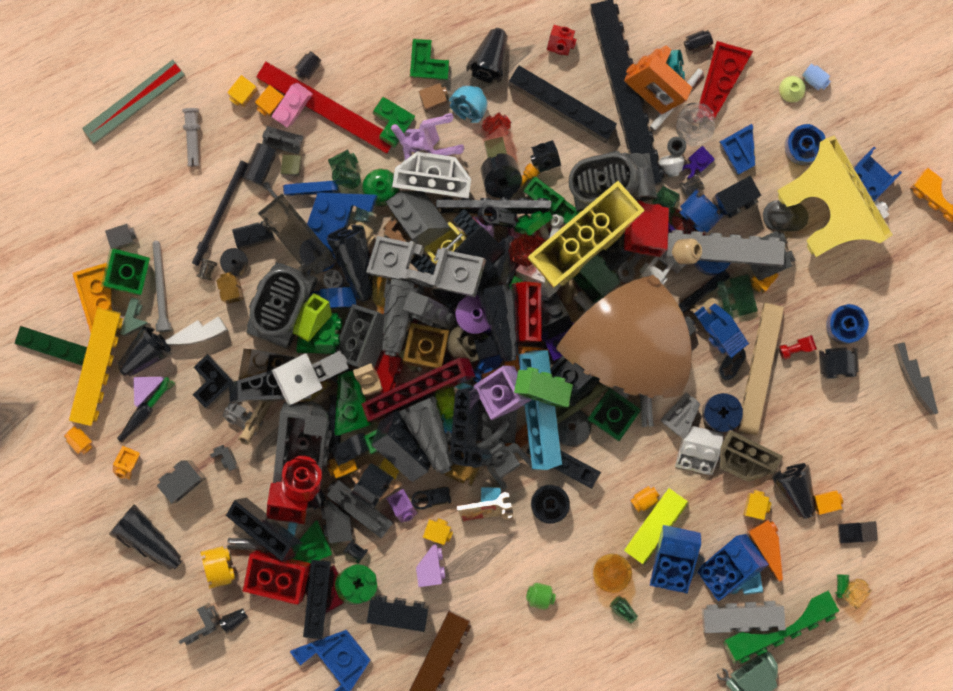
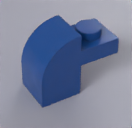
M351 287L320 289V291L311 293V296L314 293L329 301L331 309L350 308L352 304L356 305V297Z

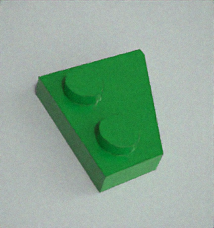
M538 211L531 216L524 214L518 218L517 225L513 229L516 233L531 235L553 219L550 211L545 213Z
M318 520L299 539L303 544L294 559L311 563L312 559L321 560L333 554Z

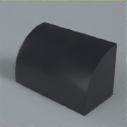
M257 143L241 178L262 187L276 158L277 150Z

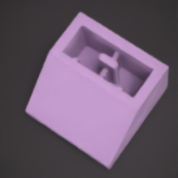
M437 544L431 546L416 567L418 587L442 584V579L446 578L444 566L440 567L439 561L443 560L442 548H438Z

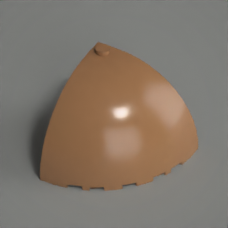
M654 275L631 281L606 295L576 321L556 348L570 363H577L584 368L583 373L600 378V383L611 388L615 385L623 388L624 393L636 396L640 393L648 398H653L655 395H662L663 398L682 395L691 370L692 350L686 321L673 296Z

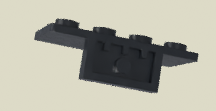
M480 225L453 252L482 257L486 260L478 292L499 271L492 263L505 249ZM435 289L450 304L461 295Z

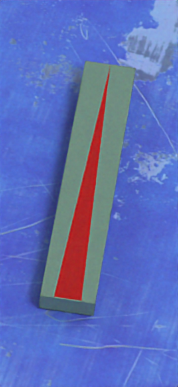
M171 60L82 128L93 144H96L183 78L185 74L176 62Z

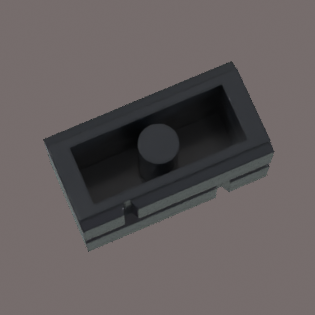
M269 219L261 221V223L257 222L232 229L236 246L240 250L276 240L272 223Z

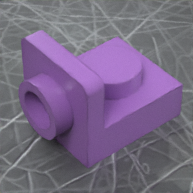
M404 489L387 498L401 523L410 521L418 514Z

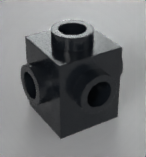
M553 140L531 147L533 155L530 156L532 164L537 166L540 173L562 166Z

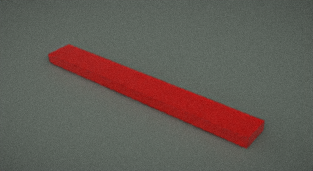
M265 61L256 78L270 85L286 95L291 85L299 83L313 93L305 105L306 108L385 154H388L392 148L391 145L379 139L383 131L382 128Z

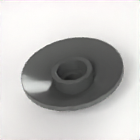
M579 410L557 424L559 442L567 446H576L588 438L591 423L586 420L588 416L583 411ZM570 423L575 424V430H569L568 426Z

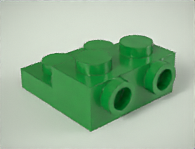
M332 313V316L309 342L298 336L297 353H336V346L340 345L338 331L342 330V319H339L338 313Z

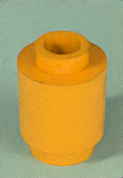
M76 426L64 435L67 439L66 442L78 455L81 453L85 455L92 448L91 444L93 441Z
M647 486L633 495L634 498L630 500L638 513L640 511L644 512L659 502L657 499L659 494L654 487L650 488Z

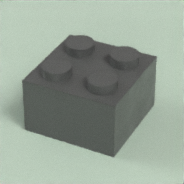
M181 460L173 467L175 470L172 473H165L159 478L160 483L157 487L171 504L180 501L206 479L192 460Z

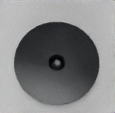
M230 248L221 255L220 265L225 273L231 272L234 276H239L247 270L248 258L242 250Z

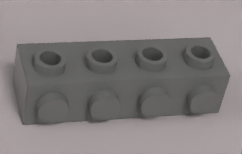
M412 291L409 292L403 310L411 313L412 318L420 320L433 328L447 330L449 333L459 326L455 316L456 311L429 297Z

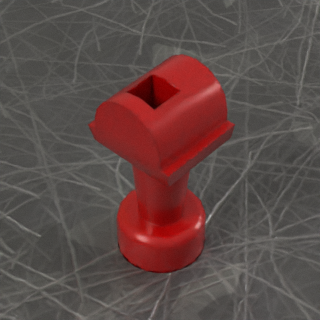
M813 335L798 339L796 344L789 347L786 344L779 346L782 359L784 361L790 359L791 354L807 353L817 350Z

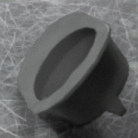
M780 200L768 203L763 211L764 222L771 229L799 231L807 225L809 219L806 208L800 203L786 207Z

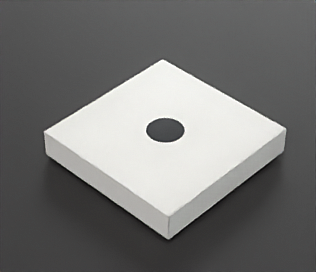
M306 353L272 370L288 405H292L322 389Z

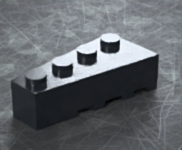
M272 370L229 383L230 402L286 401ZM309 395V396H307V397H305V398H303V399H301V400L309 399V398H311V395Z

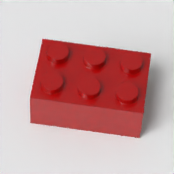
M255 550L249 555L242 591L299 605L304 601L311 563L295 559L281 561L271 553Z

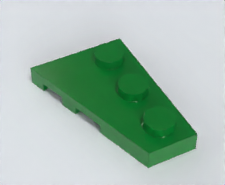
M353 370L338 374L335 435L337 436L371 425V422L367 421L362 407V403L366 402L361 385L355 378Z

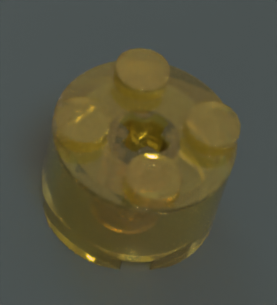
M606 553L594 562L592 577L600 589L610 593H617L624 590L630 583L632 569L629 562L621 555ZM610 568L617 570L613 578L610 575L607 576Z

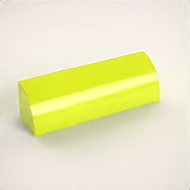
M668 488L624 551L645 565L657 548L662 526L672 527L689 502Z

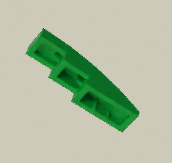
M534 177L523 191L533 200L546 198L551 201L553 205V214L551 215L562 216L564 219L563 224H567L579 214V212H576V208L567 202L564 197L537 177Z

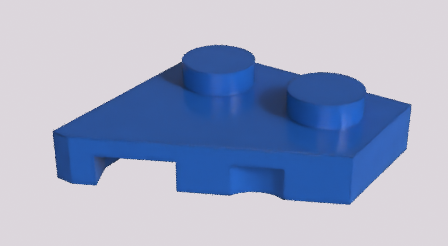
M752 124L719 142L737 175L755 166Z

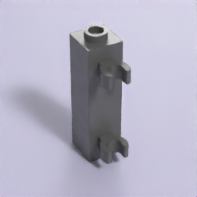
M338 480L337 483L333 481L327 488L329 493L326 496L380 538L385 535L394 523L376 508L371 509L350 495L352 489L342 481Z

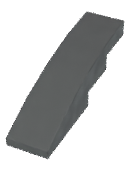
M905 342L893 345L900 367L916 397L930 415L938 414L929 376L921 377L917 359L909 361Z

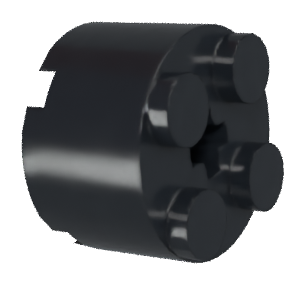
M500 153L492 158L490 156L483 162L481 177L486 192L496 198H512L522 184V176L516 160L508 154Z
M847 347L825 349V353L823 350H819L820 374H823V377H826V379L837 378V375L840 374L845 375V377H856L857 372H859L858 348H852V351L847 350Z
M370 463L350 495L369 508L374 509L394 477L373 463Z
M549 484L539 487L533 493L530 505L537 519L544 523L552 524L560 522L566 517L569 512L570 501L567 493L562 488ZM547 499L550 501L554 499L553 504L555 507L553 509L551 507L546 508L547 503L545 501Z

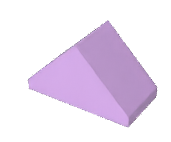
M134 377V405L139 407L142 403H145L160 387L164 377Z

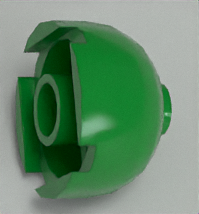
M382 168L369 172L362 184L363 194L377 195L374 206L378 207L387 206L386 201L398 194L400 188L392 187L394 173Z

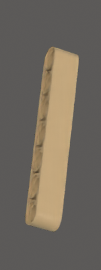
M765 302L763 304L742 403L743 417L738 425V432L751 435L758 434L783 315V306Z

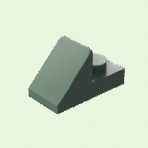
M131 297L120 331L121 335L128 336L145 325L150 324L136 319L137 315L140 316L143 305H141V300Z

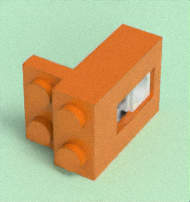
M667 45L660 49H655L648 56H643L637 64H632L627 69V75L624 80L661 115L686 102L692 90V87L666 64L671 52Z

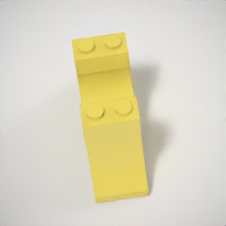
M835 135L820 142L819 151L814 162L800 177L777 190L780 202L783 205L785 204L786 207L804 202L809 197H818L829 206L830 220L828 224L815 231L806 240L808 250L812 255L815 254L816 257L844 242L864 239L881 243L893 235Z
M617 181L530 254L528 259L553 288L559 284L563 287L596 254L603 249H608L615 243L624 231L644 212V209L623 185Z

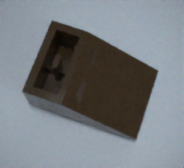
M244 348L238 380L273 370L297 357Z

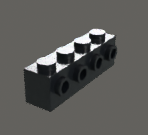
M247 497L234 500L225 515L281 561L294 559L303 542L278 522L266 519V513Z

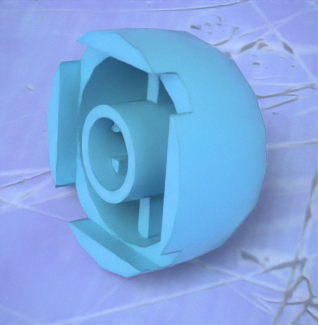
M462 86L449 98V101H451L450 108L463 120L466 117L472 119L471 123L480 122L487 111L488 102L479 87Z

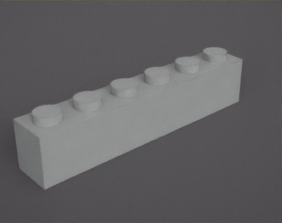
M672 230V233H668V250L665 253V258L674 259L672 249L677 240L693 238L702 247V255L698 261L777 267L784 265L785 242L780 241V238L769 237L768 240H761L759 236H749V239H743L741 235L732 234L730 237H722L720 233H710V236H703V232H691L690 235L683 234L681 230Z

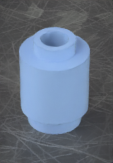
M812 63L802 74L805 78L804 80L818 91L820 88L825 90L831 82L829 80L830 75Z

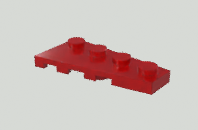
M716 41L696 115L713 120L716 118L753 51Z

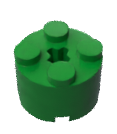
M359 564L343 569L335 580V589L339 598L351 605L369 601L377 590L376 574L367 566ZM358 581L357 584L360 586L355 589L353 582Z

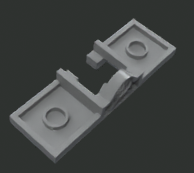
M377 236L366 271L369 275L407 281L416 285L472 297L476 296L486 263L484 258L448 251L442 247L437 251L435 258L438 261L434 275H431L427 272L422 273L409 269L413 255L422 257L424 251L422 245L416 244L414 241L404 242Z

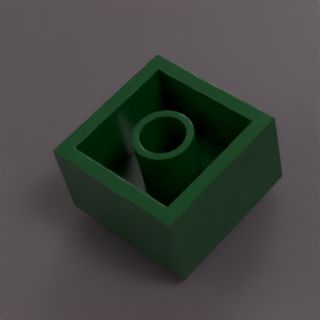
M595 255L589 260L579 273L572 278L585 294L596 303L620 283L618 275L606 267L604 259L599 255Z
M608 388L586 420L619 442L641 409L613 389Z

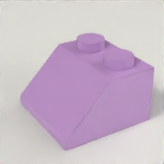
M502 366L474 385L491 420L515 411L532 400L514 393L518 375L514 366Z

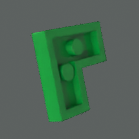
M413 39L410 78L448 81L449 60L431 59L432 40Z
M385 97L381 98L372 113L388 123L380 134L379 139L396 148L400 141L391 130V126L394 124L398 125L405 134V131L415 119V115Z

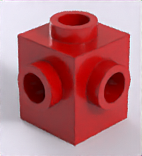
M553 24L546 50L555 52L558 55L568 56L570 49L574 50L577 41L574 38L575 30Z

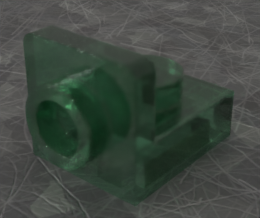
M348 149L328 159L331 168L334 169L336 167L337 170L346 166L347 161H350L353 169L356 170V164L359 163L354 152L350 154Z

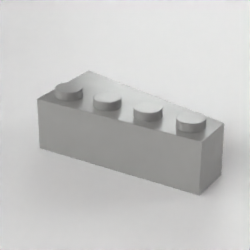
M764 601V605H756V602H745V606H737V603H726V607H718V604H708L706 608H701L704 633L732 632V630L748 632L752 631V629L769 631L774 627H777L778 630H786L784 606L776 604V601Z

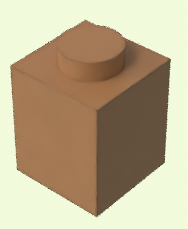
M440 83L419 91V96L426 112L447 104L446 98H449L446 87L442 88Z

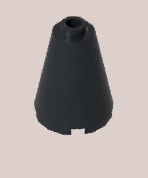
M491 29L467 63L466 70L469 71L470 69L473 77L491 83L492 80H497L496 83L502 81L508 39L503 29Z
M145 325L118 362V369L124 376L128 375L131 377L171 354L169 344L166 343L161 334L157 336L153 333L155 331L153 327Z
M798 463L786 467L787 471L781 473V470L776 472L772 477L773 482L796 515L803 519L812 517L816 508L809 465Z

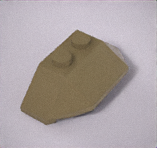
M732 430L728 431L720 447V468L748 482L767 474H774L783 458L782 455Z

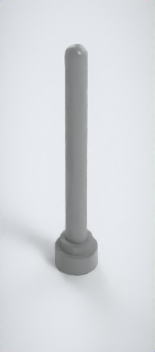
M155 240L152 245L159 314L156 332L171 331V322L166 317L160 242Z

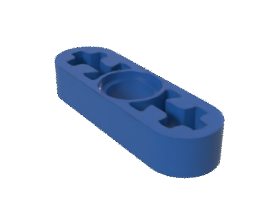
M338 181L283 185L284 196L339 191Z

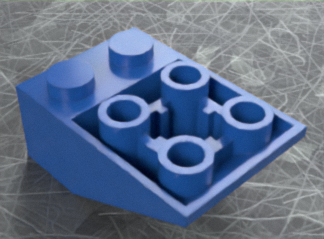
M667 525L662 526L650 586L688 594L701 547L700 532Z
M742 534L737 535L701 565L697 572L715 598L720 601L754 578L769 564L748 535Z

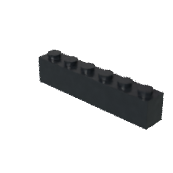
M518 65L509 80L508 85L604 143H607L617 126V123L520 65Z

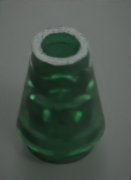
M620 595L609 606L613 613L630 624L638 617L626 598H622Z

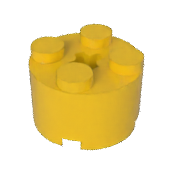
M220 546L200 551L201 556L205 555L206 557L202 558L207 582H212V584H208L209 589L232 584L231 580H235L233 568L228 567L227 561H230L228 549Z

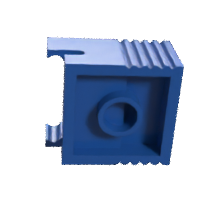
M875 147L871 148L854 166L873 202L902 173L899 171L891 176L871 157L876 149Z
M715 303L709 307L711 314L702 306L694 314L709 334L710 338L708 340L714 348L717 347L721 354L726 353L732 358L749 344L731 315Z

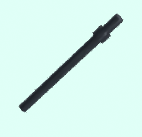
M240 160L204 238L196 248L198 250L192 261V264L199 266L204 253H207L210 247L208 245L248 164L245 161Z

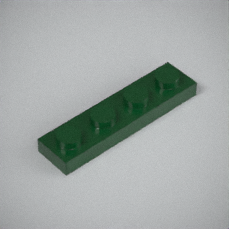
M20 326L14 343L83 366L87 350L85 346Z

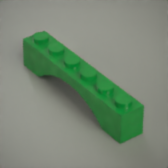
M828 590L811 598L802 616L792 625L788 626L786 630L769 634L741 632L726 639L723 644L733 663L739 662L741 665L749 661L750 656L754 654L760 656L768 651L766 648L772 645L774 648L781 646L785 643V639L791 637L793 640L801 636V631L808 629L812 631L819 627L818 623L824 620L828 623L836 619L835 615L838 614L839 609Z

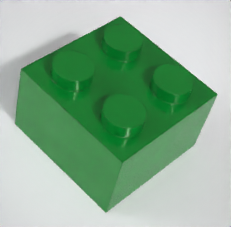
M114 248L110 249L101 287L140 296L150 257Z

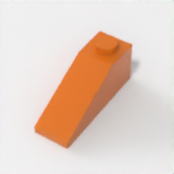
M764 520L746 532L769 564L768 567L775 579L780 582L783 580L779 536L776 533L779 530L773 521Z

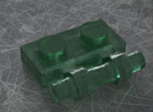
M748 274L730 278V287H726L724 281L717 283L718 297H721L723 305L721 308L731 315L732 318H734L732 313L734 310H737L738 316L758 311ZM731 293L733 294L735 303L730 304L728 295Z

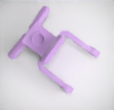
M452 113L423 120L419 129H407L405 134L398 125H392L391 130L399 139L400 144L403 145L402 149L405 160L412 156V152L416 153L420 150L445 156L463 153V144L439 150L433 149V146L439 141L435 125L452 122L454 118Z

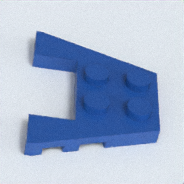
M318 192L306 229L332 251L327 242L328 235L339 228L347 226L353 206L372 212L377 195Z
M347 629L290 651L300 666L317 653L341 683L334 691H351L371 660Z

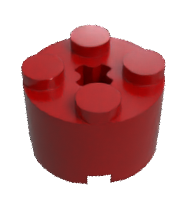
M297 456L284 465L281 485L285 496L302 502L311 501L317 495L321 486L322 471L314 459L307 456Z

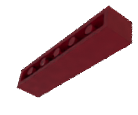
M455 359L362 403L367 421L380 422L394 411L399 412L475 378V374L469 359Z

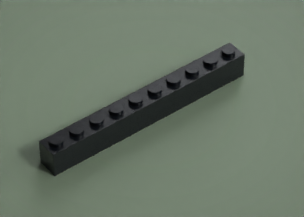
M613 0L590 4L589 9L628 153H650L655 186L660 185L662 179H664L663 170L658 168L657 161L659 160L657 149L654 150L652 146L654 137L652 131H648L647 124H649V118L642 109L644 100L624 81L627 69L634 63L633 59L628 57L629 44L622 35L625 31L622 21L619 22L617 15L620 14L618 4H614Z

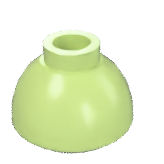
M789 76L780 83L779 93L787 102H798L805 95L806 86L799 77Z

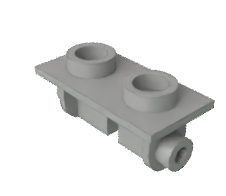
M230 402L224 410L223 417L229 423L237 424L244 430L245 422L251 418L253 413L249 411L245 417L243 414L246 409L235 402L234 404Z

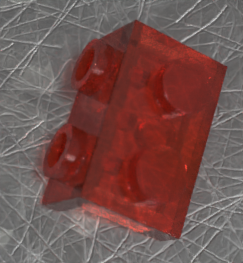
M499 112L494 117L490 115L482 121L481 133L486 138L501 127L509 135L511 133L510 124L512 123L505 114L502 116Z
M538 230L531 235H527V233L522 234L509 243L510 260L528 268L532 265L528 256L547 240L538 237Z

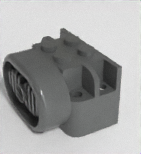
M614 151L585 158L576 163L569 175V188L574 196L576 212L580 213L617 181L623 185L636 201L657 199L650 153L628 154Z
M276 262L270 269V272L259 281L256 289L257 292L250 302V319L247 325V333L289 350L295 337L293 329L302 306L311 297V293L314 292L318 282L317 277Z
M301 401L288 405L287 402H284L280 411L273 483L281 482L284 465L297 456H307L314 459L323 474V468L327 466V460H329L330 449L328 448L331 442L332 431L330 430V417L326 409L320 404L313 401Z

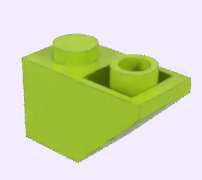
M313 293L300 310L293 334L309 342L332 316L329 301Z

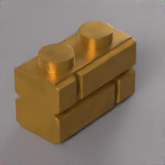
M231 272L221 274L220 278L216 280L220 290L221 301L227 304L242 301L244 296L240 289V280Z

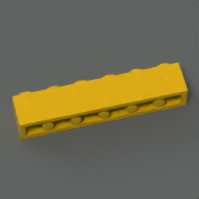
M97 308L69 421L92 426L93 421L97 422L100 411L96 410L98 403L102 404L104 392H101L102 385L107 384L109 374L106 373L107 366L111 367L114 355H110L112 347L116 348L119 337L115 336L117 329L121 330L123 318H120V312Z

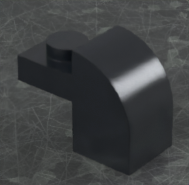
M365 433L352 436L346 441L330 448L338 467L370 453L364 437L366 436Z

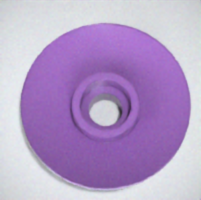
M478 295L472 298L467 296L459 302L455 316L458 325L464 331L478 334L490 327ZM474 310L479 311L478 317L473 315Z

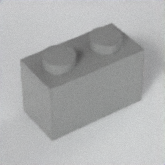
M338 351L312 364V367L319 381L322 382L348 369V362L346 357Z

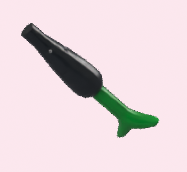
M165 377L158 390L147 403H142L137 407L123 431L117 437L120 442L123 443L130 434L152 415V407L166 391L175 385V382Z

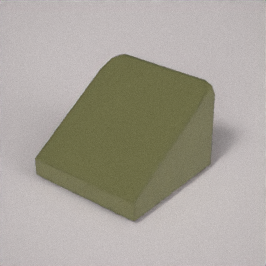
M283 155L280 174L300 176L302 157L299 155Z

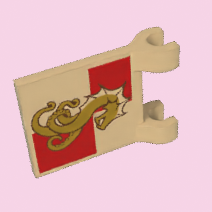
M509 493L501 494L494 501L457 506L461 521L466 522L497 516L506 520L513 519V513H505L506 510L512 509L511 503L503 504L505 499H510Z

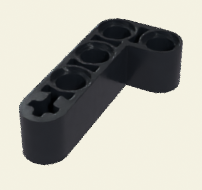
M473 387L460 389L455 394L450 458L454 464L478 468L490 464L492 454L486 448L476 447L480 396L478 390Z

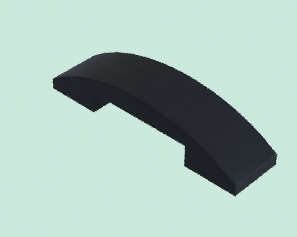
M529 446L528 450L526 451V453L529 454V455H531V453H530V446ZM560 450L562 465L556 466L554 469L593 489L602 472Z

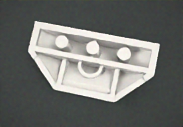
M417 151L395 168L392 187L469 198L471 178L456 157Z

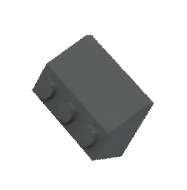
M401 191L386 201L391 212L410 239L424 248L451 230L450 226L423 191Z

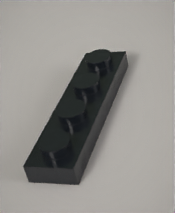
M311 560L303 632L304 638L323 639L331 561Z

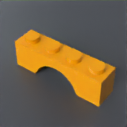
M924 169L910 187L913 190L912 193L919 199L924 198L929 202V207L935 211L939 210L943 213V217L946 220L953 222V205L947 202L942 194L941 186L943 179L931 169Z

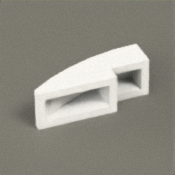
M216 317L204 326L197 320L165 341L169 345L195 344L218 337L229 330L220 317Z

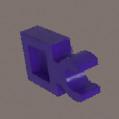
M701 146L688 158L691 163L683 165L681 172L689 169L691 174L687 179H691L696 169L701 173L715 159Z

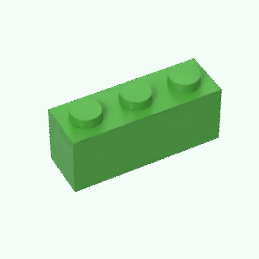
M527 367V370H518L514 393L554 407L569 406L573 385L565 382V378H553L552 374L547 372L538 373L539 369Z

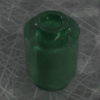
M337 166L332 172V180L340 186L354 190L360 185V173L345 166Z

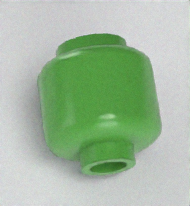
M534 583L527 590L526 601H529L531 607L546 610L550 604H554L556 594L553 593L550 585Z

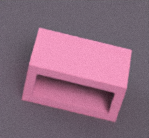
M299 83L291 85L273 113L272 118L287 128L293 125L313 93Z

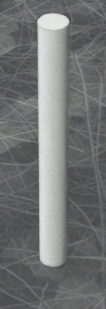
M698 68L687 83L693 87L704 72ZM674 108L662 115L660 114L650 125V128L656 131Z

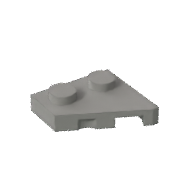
M686 392L660 421L684 440L700 403Z

